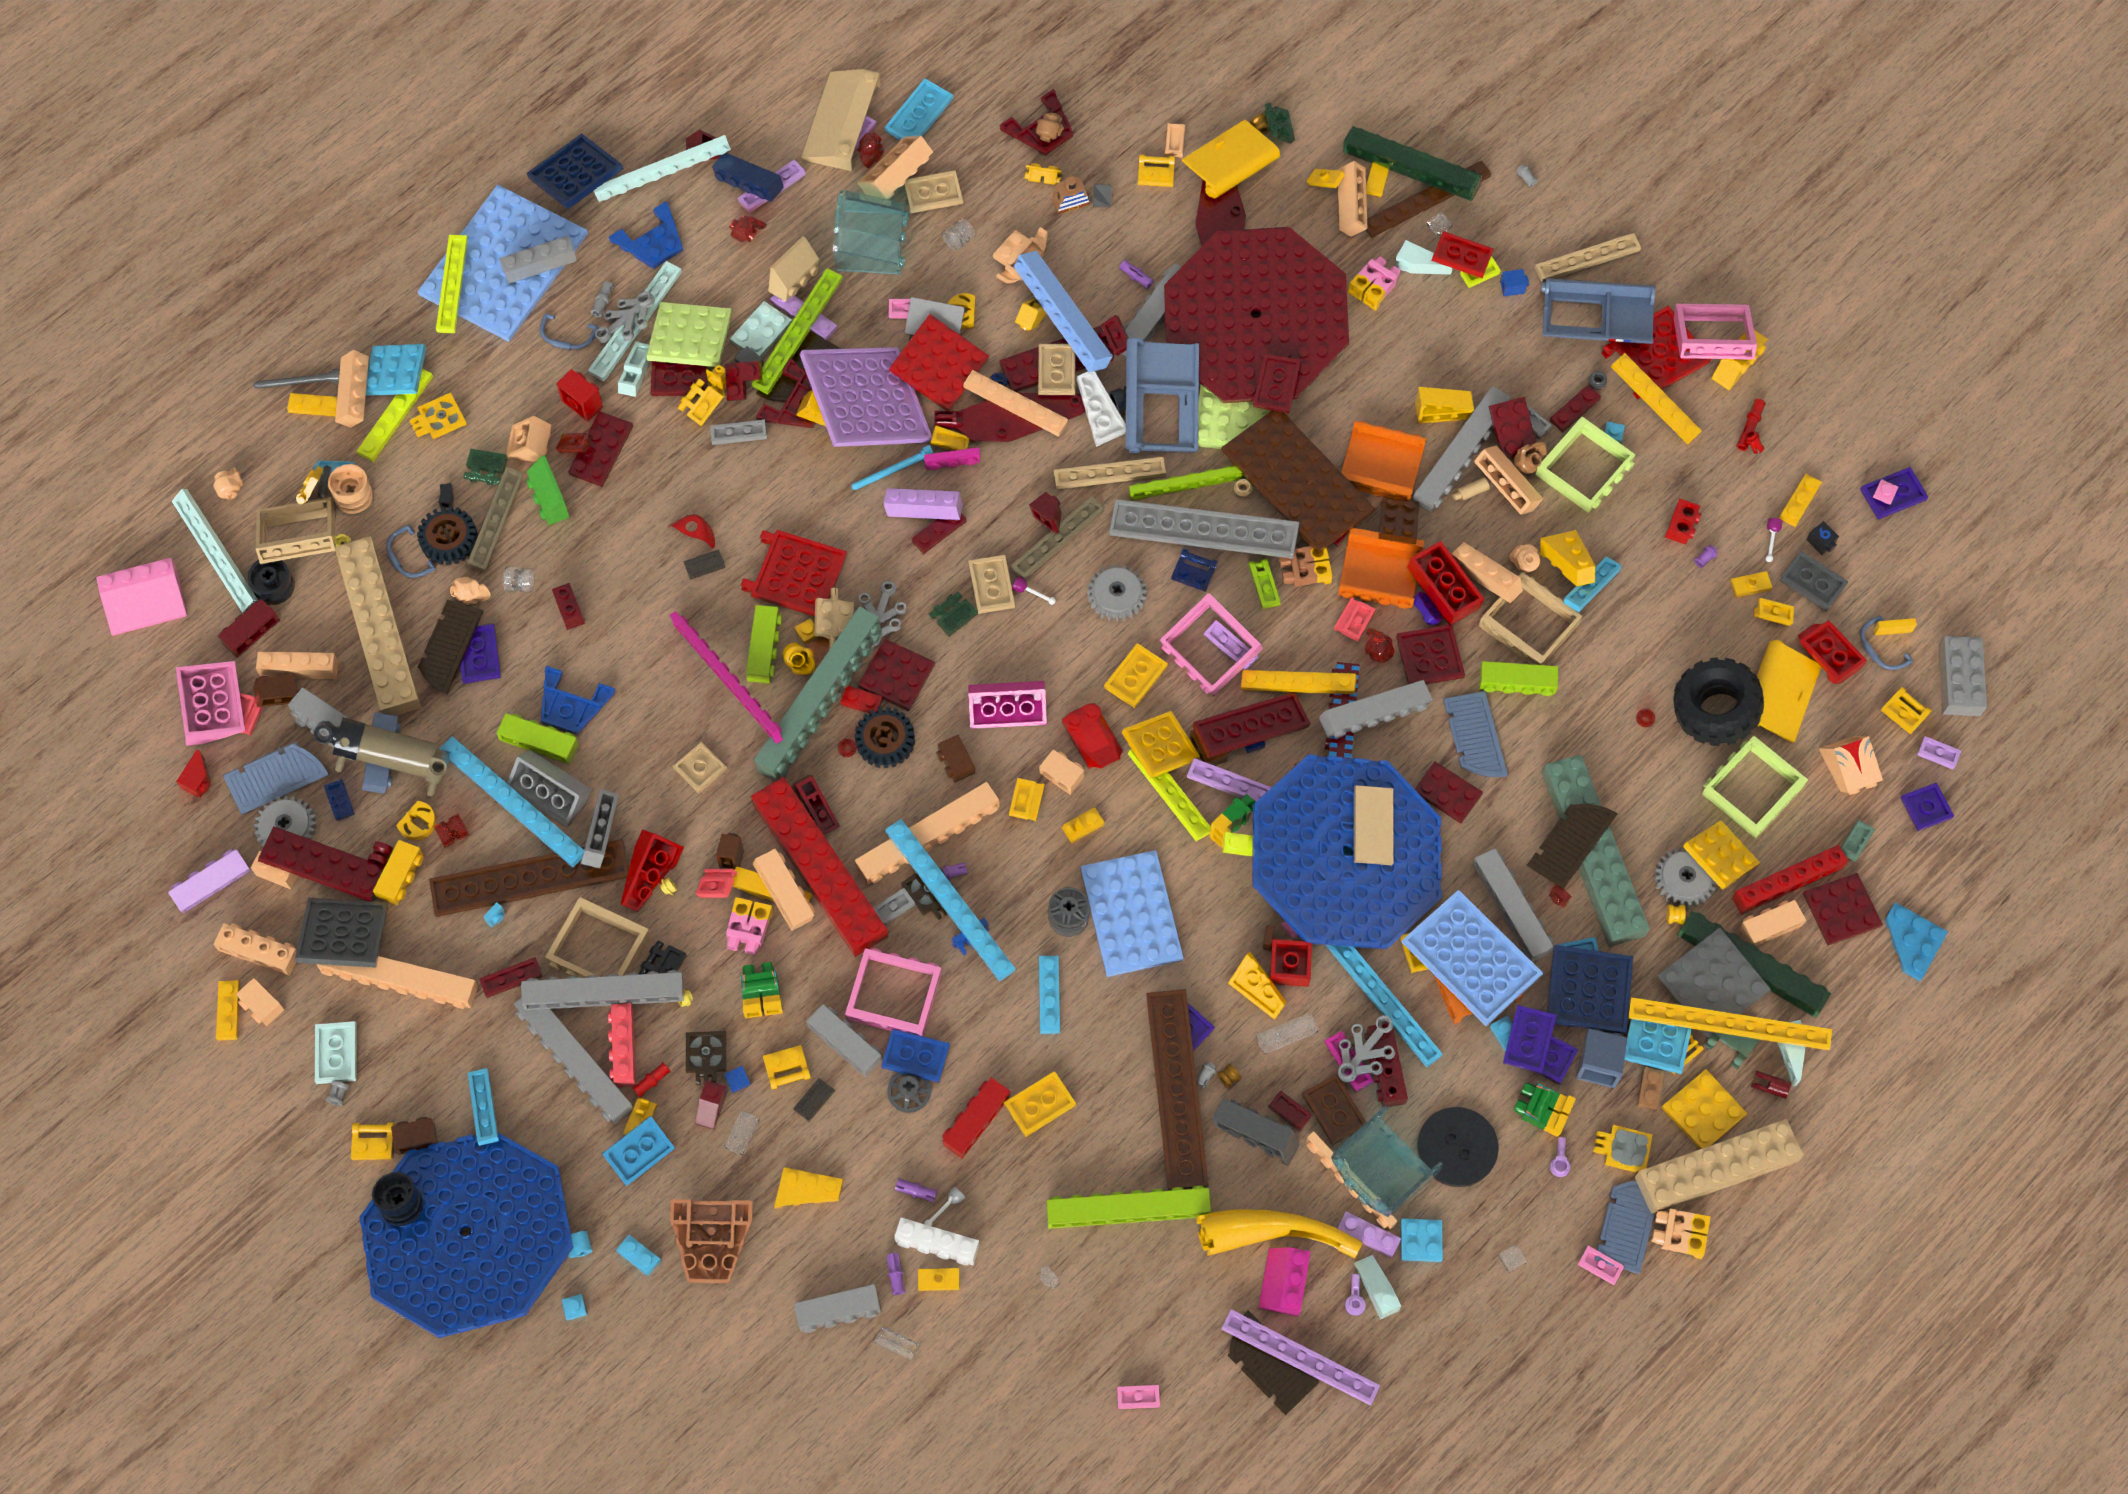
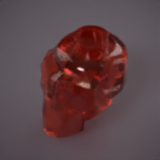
M875 132L873 134L865 133L859 140L860 147L857 149L861 154L860 159L863 165L868 169L873 166L874 162L879 161L884 152L883 144L881 143L882 138Z
M743 216L738 218V220L733 219L729 226L731 229L730 235L739 242H744L745 240L751 242L757 232L755 228L759 230L764 229L767 224L754 217Z
M1368 628L1366 634L1370 636V640L1366 643L1365 653L1369 654L1373 661L1387 662L1393 657L1395 652L1392 639L1383 632Z

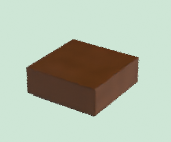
M1266 926L1263 950L1270 951L1274 926Z

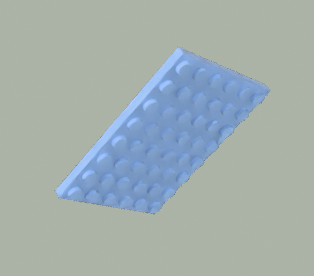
M497 184L460 234L467 235L468 244L458 316L510 342L564 266L508 284L499 258L567 235L575 252L588 235V231ZM446 254L418 290V294L421 297L437 305L440 303Z

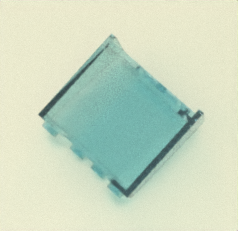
M840 190V194L837 197L834 224V259L836 270L900 274L901 268H904L905 257H901V245L905 243L906 233L903 232V227H907V221L909 222V211H906V203Z
M1384 1106L1336 1149L1331 1159L1344 1180L1345 1186L1351 1191L1354 1190L1364 1205H1368L1371 1209L1389 1218L1438 1175L1443 1164L1439 1162L1430 1170L1385 1124L1383 1119L1388 1108Z

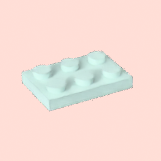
M763 301L730 338V342L741 350L748 346L760 357H763L785 333L792 319Z
M355 1021L315 1024L316 1084L332 1083V1081H357V1023Z

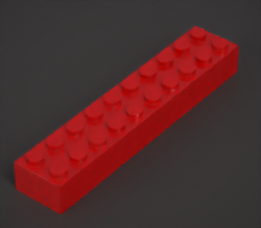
M785 777L751 796L753 806L854 957L862 954L865 948L870 949L888 937L887 928Z

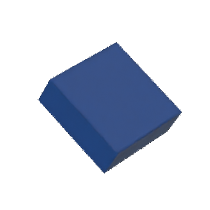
M743 1066L724 1074L732 1093L751 1085Z

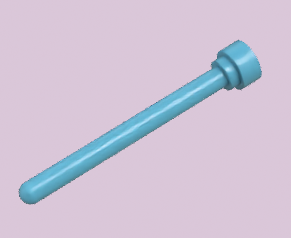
M930 445L923 447L919 451L920 453L854 482L851 485L852 489L857 490L921 460L924 461V455L933 454Z

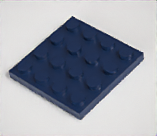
M581 133L526 174L532 182L565 208L569 209L624 168L619 161Z
M1554 945L1547 1012L1557 1015L1555 1024L1626 1034L1633 956Z

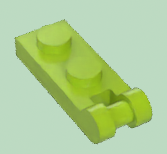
M1267 558L1261 559L1259 562H1248V568L1252 575L1262 609L1279 606L1281 601Z

